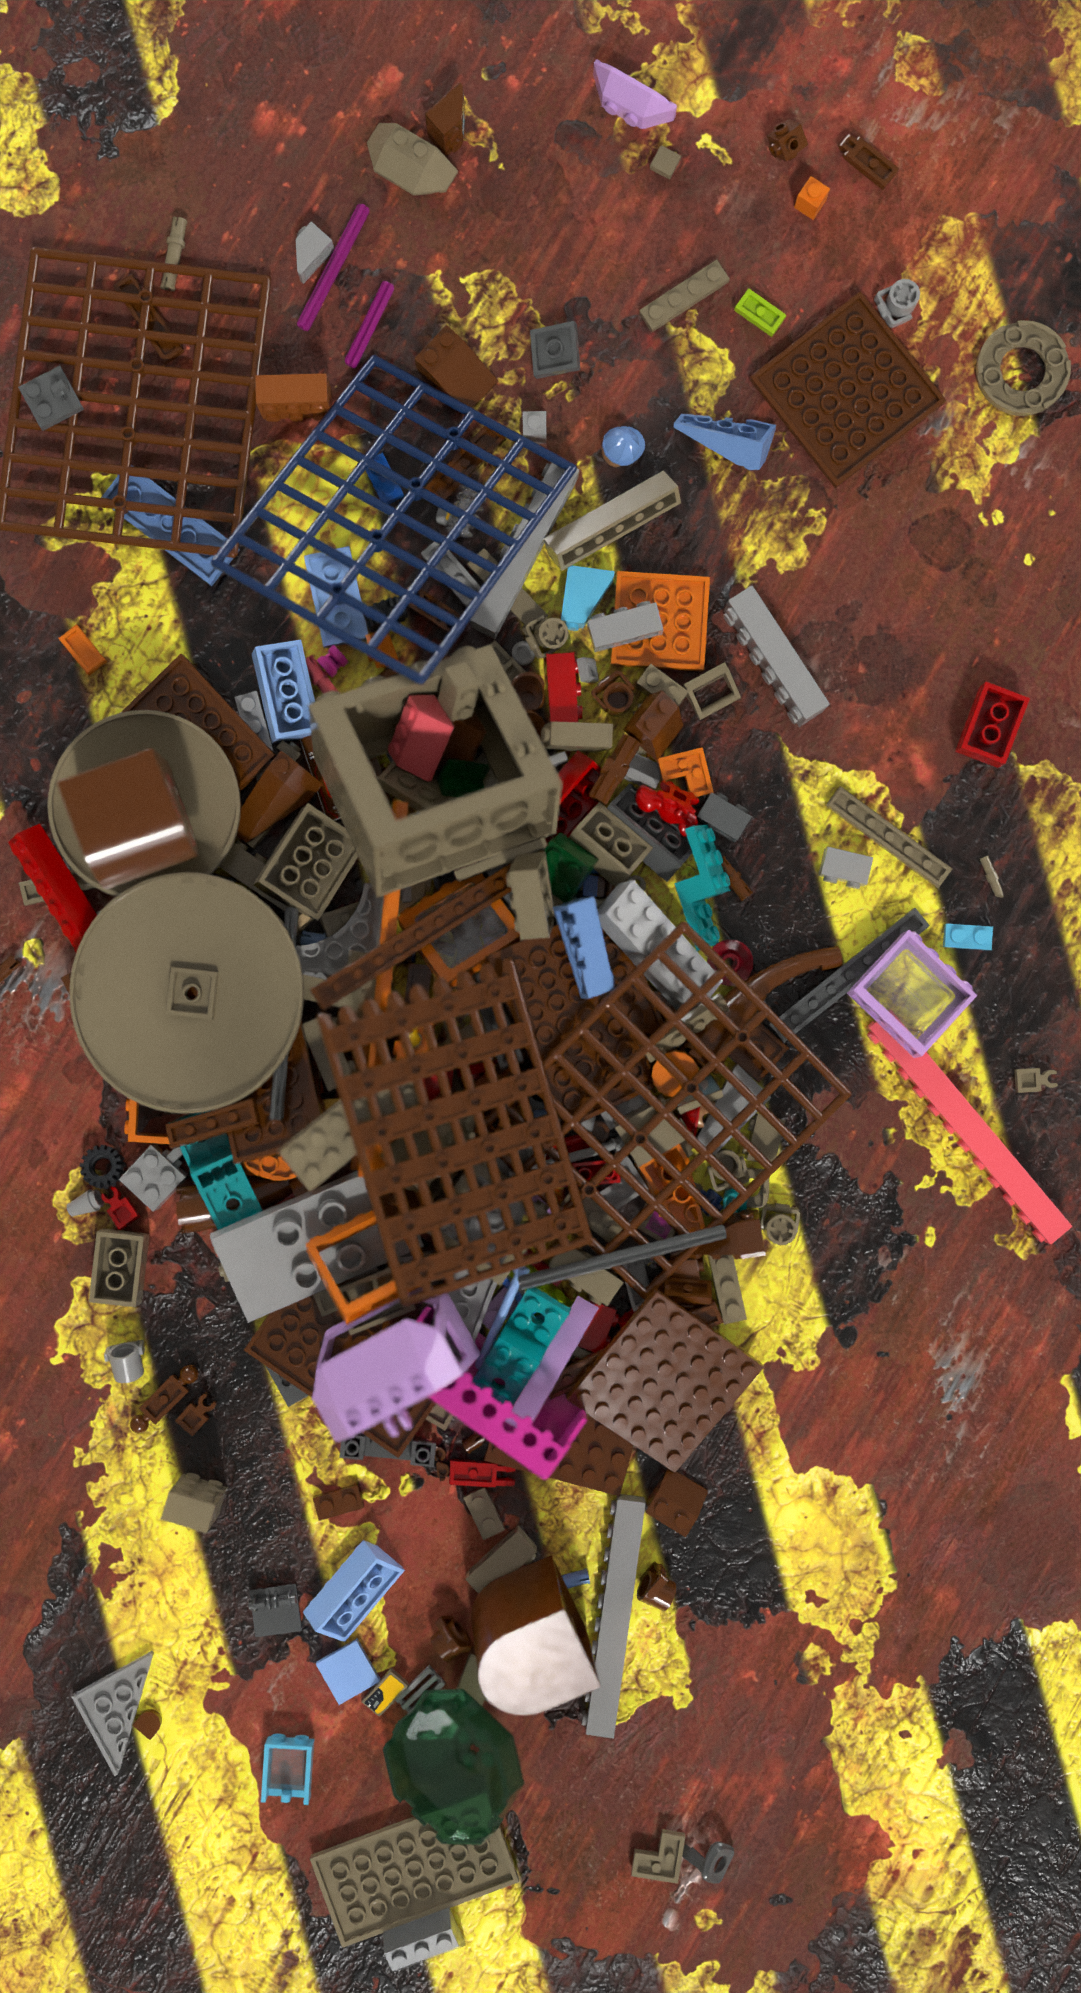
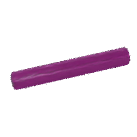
M387 281L382 282L345 358L347 366L351 368L357 367L394 291L393 284Z

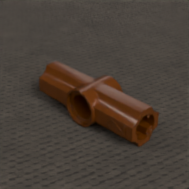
M622 735L612 755H609L600 771L601 775L590 791L589 797L605 806L608 804L618 784H621L630 768L629 764L640 748L641 743L629 735Z

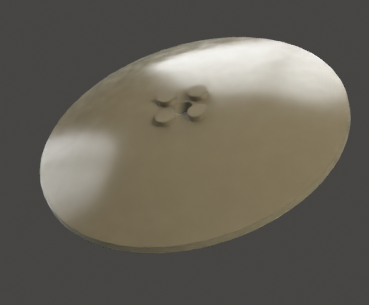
M186 872L165 874L150 878L125 890L105 906L93 920L82 938L73 962L70 978V1009L73 1025L85 1055L97 1072L113 1088L129 1099L156 1110L171 1113L206 1112L233 1104L248 1096L264 1084L282 1064L296 1038L301 1022L304 1004L303 973L295 944L288 930L273 910L258 896L232 881L213 875ZM132 899H151V900H132ZM192 986L198 990V996L194 1000L189 999L187 995L188 989Z

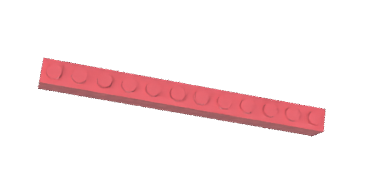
M888 1010L902 1024L892 1010ZM875 1020L865 1027L869 1032L866 1035L875 1045L878 1043L884 1051L881 1052L890 1063L893 1061L898 1066L896 1071L905 1081L909 1079L914 1085L911 1088L920 1099L924 1097L929 1103L927 1105L928 1110L935 1117L937 1115L940 1116L944 1121L942 1123L944 1129L950 1135L955 1134L959 1139L957 1141L959 1147L965 1153L968 1151L974 1157L972 1159L974 1165L980 1171L983 1169L989 1175L987 1180L994 1188L997 1189L999 1187L1004 1193L1002 1198L1009 1206L1012 1207L1014 1205L1019 1211L1017 1216L1024 1224L1027 1225L1029 1223L1033 1227L1032 1233L1041 1243L1044 1241L1052 1244L1073 1227L927 1052L922 1057L913 1058Z

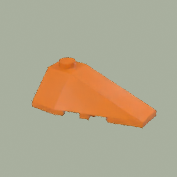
M680 1144L662 1153L679 1171L690 1162ZM654 1159L638 1167L636 1162L634 1163L654 1197L673 1179ZM691 1174L687 1179L696 1187ZM679 1186L662 1205L690 1233L705 1229L701 1207Z

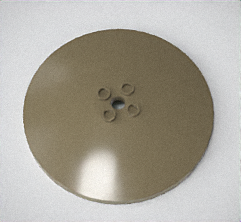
M135 710L118 713L94 723L77 736L67 747L54 770L50 782L48 817L55 843L71 868L97 889L118 896L140 882L165 874L186 872L212 875L223 863L235 841L241 818V795L236 774L228 757L205 731L192 722L170 713L154 710ZM153 748L170 765L196 837L199 856L105 890L98 883L84 856L57 782ZM132 899V900H151V899Z

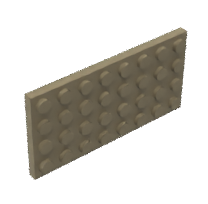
M487 1789L311 1854L310 1856L312 1867L342 1948L519 1882L517 1870Z

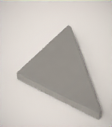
M153 1651L146 1653L72 1695L75 1705L114 1776L118 1775L122 1765L132 1725L154 1655Z

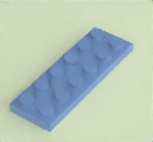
M120 475L116 477L101 498L113 499L117 495ZM129 476L126 501L175 506L176 499L149 478ZM129 511L127 514H124V519L148 538L171 541L174 516ZM183 517L180 542L222 547L227 541L226 537L204 520ZM165 550L210 586L222 574L220 570L211 565L213 555ZM226 557L224 562L229 564L233 558Z

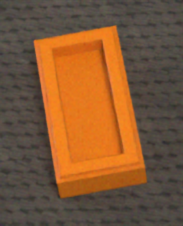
M77 624L58 638L88 676L107 662Z

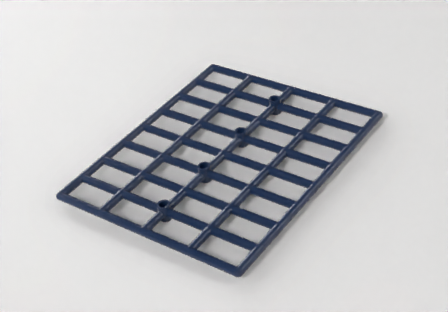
M371 355L212 558L211 565L415 683L423 685L577 470V466L384 359ZM375 366L415 387V390L403 405L362 383ZM356 390L397 412L384 430L344 408V405ZM426 393L465 416L457 427H450L447 430L411 409L421 396ZM337 415L378 437L365 455L324 433ZM405 417L446 439L434 457L392 435ZM473 420L515 442L503 460L461 437ZM317 440L358 462L346 480L304 458ZM387 442L427 464V467L419 478L414 477L409 480L373 459ZM523 447L565 470L553 487L511 465ZM462 448L495 466L496 469L483 485L443 463L451 450ZM298 465L339 488L326 506L284 483ZM366 468L409 490L396 508L354 486ZM436 470L478 493L465 511L423 488ZM504 473L547 495L535 513L492 490ZM277 491L319 513L306 532L264 509ZM349 493L388 515L389 518L380 530L369 531L334 510ZM423 498L459 518V520L445 537L404 514L413 500L418 501ZM486 498L528 520V523L516 539L474 516ZM257 517L299 539L286 558L244 535ZM328 519L370 542L357 560L315 538V535ZM398 521L440 544L427 563L385 540ZM467 524L510 547L498 565L455 542ZM237 543L279 566L265 585L224 562V559ZM309 545L350 568V570L340 583L335 582L331 585L294 563ZM385 550L421 572L410 587L405 589L365 566L375 552ZM448 550L491 573L478 592L436 569V566ZM288 571L330 595L317 614L274 591ZM358 574L401 597L388 617L345 593ZM429 576L472 600L459 619L416 595ZM345 603L382 624L368 644L325 620L335 605ZM409 603L452 626V629L440 646L396 622ZM390 630L433 653L420 673L376 649Z

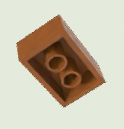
M326 373L255 375L256 405L262 418L269 422H278L280 419L302 421L303 418H313L320 421L332 406V389Z

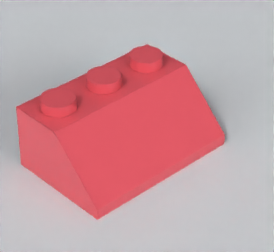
M409 695L393 738L388 746L389 755L398 767L425 781L432 780L454 729L453 724L435 695Z

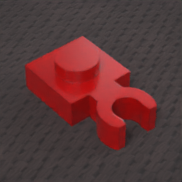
M111 1187L114 1196L109 1199L103 1193L101 1198L105 1203L112 1206L106 1211L117 1228L123 1230L138 1219L140 1215L128 1197L120 1199V1190L117 1187Z

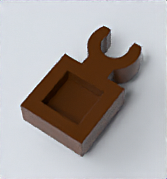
M207 1392L199 1398L198 1406L191 1402L175 1420L191 1436L209 1419L205 1412L213 1410L217 1405L216 1400L211 1405L205 1404L204 1399L208 1395Z

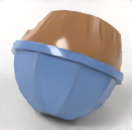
M622 426L609 430L603 437L601 449L603 459L613 467L627 466L634 463L645 450L643 436L632 427Z

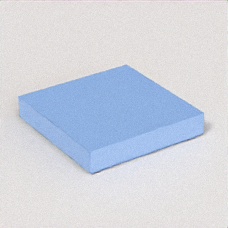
M358 1638L316 1662V1666L339 1705L380 1681L379 1675Z

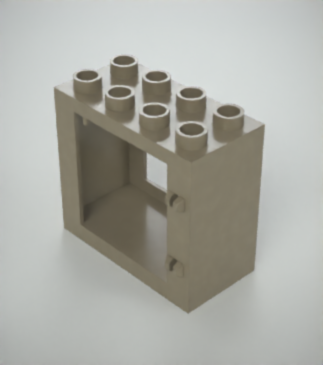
M491 644L478 649L472 646L458 649L450 658L440 661L423 685H419L401 674L387 679L383 676H374L367 679L360 688L342 694L338 691H329L320 695L314 703L308 704L314 760L377 897L556 834L562 782ZM428 661L417 662L409 668L420 673ZM467 662L480 683L474 711L486 730L480 747L499 785L396 821L368 759L389 753V743L393 738L409 695H435L438 700L444 669Z

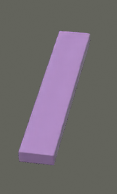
M577 1296L571 1307L570 1314L548 1346L541 1363L511 1411L522 1419L525 1416H530L533 1424L599 1309L597 1306ZM506 1419L507 1423L517 1428V1423L514 1419Z

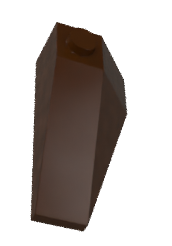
M280 751L267 767L241 807V818L237 836L245 843L255 839L270 829V826L281 819H285L299 807L309 803L323 784L283 751Z
M744 1209L739 1213L732 1214L722 1224L726 1229L727 1237L722 1240L702 1244L688 1259H699L703 1255L712 1256V1259H721V1255H733L734 1259L766 1256L758 1210ZM684 1249L670 1252V1259H675Z

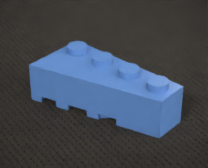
M594 897L578 898L554 906L553 911L580 997L589 999L614 990L613 983L615 979L610 970Z

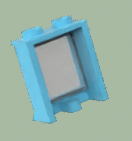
M284 1734L268 1736L264 1747L261 1802L266 1803L268 1796H281V1802L283 1803L290 1802L291 1797L304 1798L303 1805L309 1804L315 1739H309L306 1735H297L295 1738L286 1737Z

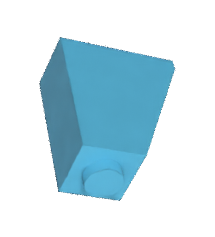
M573 565L568 567L561 620L567 625L568 630L578 631L579 628L585 627L611 586L615 571Z

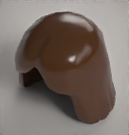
M526 672L519 674L511 681V685L525 711L535 712L543 706L545 701V683L539 674Z

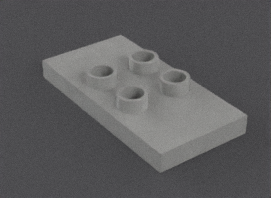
M358 1171L210 1233L211 1242L248 1323L326 1289L307 1254L305 1244L314 1236H322L330 1232L336 1225H344L352 1221L358 1214H366L373 1210L365 1189L364 1177H358ZM377 1224L319 1253L336 1284L388 1262ZM418 1234L417 1239L421 1248L424 1247V1244ZM404 1239L393 1243L397 1258L411 1252Z

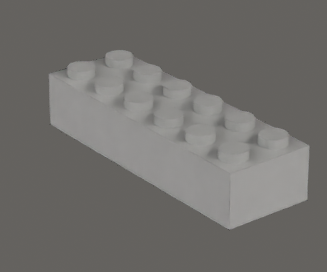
M751 585L728 600L724 609L725 614L723 615L725 621L730 627L734 626L738 632L736 634L738 641L742 646L746 645L751 652L749 653L751 661L762 669V677L768 685L771 684L775 689L774 695L781 705L785 704L788 709L787 715L793 724L797 723L801 727L821 714L830 703L754 587Z
M634 880L619 883L597 909L601 928L636 966L676 928ZM683 935L665 951L699 987L715 972ZM659 959L643 973L675 1010L692 995ZM721 979L707 993L709 997L713 995V993L717 990V988L720 986L723 980ZM699 1001L690 1011H692L702 1003Z

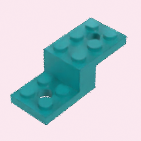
M707 824L685 829L700 874L674 884L687 923L712 947L719 942L720 934L718 928L713 925L711 919L712 910L705 900L730 891V879L723 870L722 855L719 850H716L714 831Z
M206 1112L189 1113L170 1123L187 1119L193 1116H197ZM227 1133L180 1147L189 1166L190 1174L218 1230L263 1211L242 1164H234ZM231 1198H236L240 1202L239 1206L233 1210L228 1209L226 1202Z
M536 1287L528 1288L471 1382L482 1390L485 1387H490L492 1389L491 1396L501 1404L509 1401L513 1406L541 1363L548 1346L570 1314L571 1308ZM539 1312L543 1314L545 1319L539 1320L535 1318L533 1313ZM494 1378H501L505 1385L497 1384Z

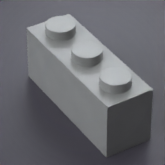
M645 601L637 604V608L628 610L627 607H622L614 610V614L605 616L604 613L591 616L587 627L594 653L662 635L664 629L657 603L650 604V601Z

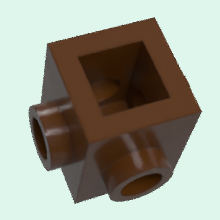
M790 119L776 125L773 131L766 135L770 144L768 146L770 153L775 158L784 161L795 158L798 152L809 145L801 123Z

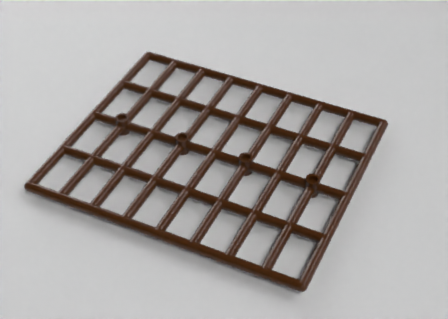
M33 247L29 258L0 480V530L215 556L221 547L180 542L183 517L232 523L231 534L242 521L256 411L255 375H260L271 277L268 275ZM39 258L87 263L85 288L36 282ZM97 265L145 270L143 290L139 294L94 289ZM155 272L203 277L201 302L152 296ZM213 279L261 284L259 309L210 303ZM35 292L83 297L80 322L32 316ZM93 299L141 304L139 328L90 323ZM158 306L199 311L197 335L148 330L151 309ZM209 313L257 318L254 343L206 337ZM30 326L79 331L76 356L27 350ZM96 333L137 338L135 358L130 362L86 357L88 334ZM154 340L195 345L192 370L144 364L146 341ZM213 347L253 352L250 377L202 371L204 348ZM26 360L75 365L72 388L79 401L128 406L126 427H123L122 430L79 426L77 425L78 413L68 418L67 424L57 423L44 430L66 434L63 458L14 453L17 428L42 431L36 420L19 418L22 393L18 387L23 385ZM84 367L133 372L130 397L81 391ZM146 374L191 379L188 404L139 398L142 378ZM200 381L249 386L246 411L197 405ZM138 408L187 413L184 438L135 432ZM196 415L245 420L242 445L193 439ZM75 435L123 440L121 465L72 460ZM140 442L182 447L179 472L131 467L133 446ZM192 449L241 454L238 479L190 474L189 467ZM13 462L61 468L58 493L10 487ZM71 469L120 475L117 495L113 499L68 494ZM129 476L178 482L175 506L126 501ZM187 483L235 488L236 495L233 513L184 508ZM8 496L57 502L54 527L5 521ZM67 503L115 509L112 534L64 528ZM129 511L174 516L171 541L122 535L124 514H127ZM239 543L235 545L227 557H237Z
M685 921L681 922L542 1060L545 1071L556 1061L590 1095L573 1114L553 1095L552 1098L557 1114L565 1121L561 1125L563 1137L573 1129L606 1162L590 1180L585 1179L572 1166L576 1183L580 1186L581 1200L583 1201L586 1197H591L622 1228L605 1247L592 1236V1242L588 1246L599 1256L614 1252L629 1236L639 1246L650 1243L637 1228L654 1211L679 1235L690 1233L662 1205L679 1186L714 1219L705 1229L722 1225L851 1096V1091ZM683 933L718 968L700 987L665 952ZM657 959L692 993L675 1012L639 978ZM724 976L759 1010L742 1028H739L707 995ZM632 984L667 1019L649 1038L614 1004ZM699 1001L732 1034V1038L716 1054L681 1020ZM606 1010L641 1044L624 1063L588 1029ZM765 1018L800 1052L782 1070L750 1039L749 1034ZM673 1027L708 1060L691 1079L687 1078L656 1046ZM580 1036L616 1070L598 1089L563 1055ZM739 1044H742L774 1077L756 1096L722 1062ZM648 1052L681 1084V1089L665 1105L630 1071ZM806 1059L840 1093L822 1112L788 1078ZM714 1069L749 1102L731 1121L698 1087ZM622 1078L657 1111L641 1129H637L605 1097ZM780 1085L815 1118L797 1137L763 1104ZM688 1095H692L723 1127L706 1146L671 1113ZM515 1101L506 1103L508 1116L516 1124L524 1122V1118L511 1106ZM597 1103L631 1137L614 1156L579 1122ZM496 1107L484 1118L487 1129L499 1118ZM755 1110L789 1143L772 1162L738 1129ZM664 1119L698 1152L681 1171L647 1138ZM475 1127L474 1134L478 1137L477 1127ZM730 1135L764 1168L747 1187L712 1154ZM555 1140L542 1142L541 1146L544 1156L547 1154L554 1162L559 1161L558 1151L554 1148L556 1145ZM637 1146H641L673 1178L655 1197L621 1164ZM534 1153L522 1164L524 1172L531 1170L537 1164ZM510 1155L500 1156L499 1158L514 1172ZM705 1160L739 1193L722 1212L687 1179ZM613 1170L648 1203L630 1222L596 1190V1187ZM545 1192L538 1194L537 1196L548 1205ZM570 1199L563 1207L559 1203L558 1206L562 1210L573 1206V1203ZM580 1231L575 1232L579 1237H582ZM701 1245L684 1249L671 1263L663 1255L652 1257L663 1270L646 1287L622 1265L611 1268L641 1298L647 1299L655 1288L658 1289Z

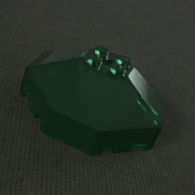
M464 1689L424 1690L414 1710L397 1722L392 1731L393 1736L383 1747L393 1796L400 1803L405 1800L413 1808L411 1814L424 1827L429 1823L438 1832L435 1838L441 1844L481 1845L497 1831L525 1784L514 1736ZM473 1743L475 1747H479V1751L477 1752V1754L475 1753V1750H471L470 1748L473 1745Z

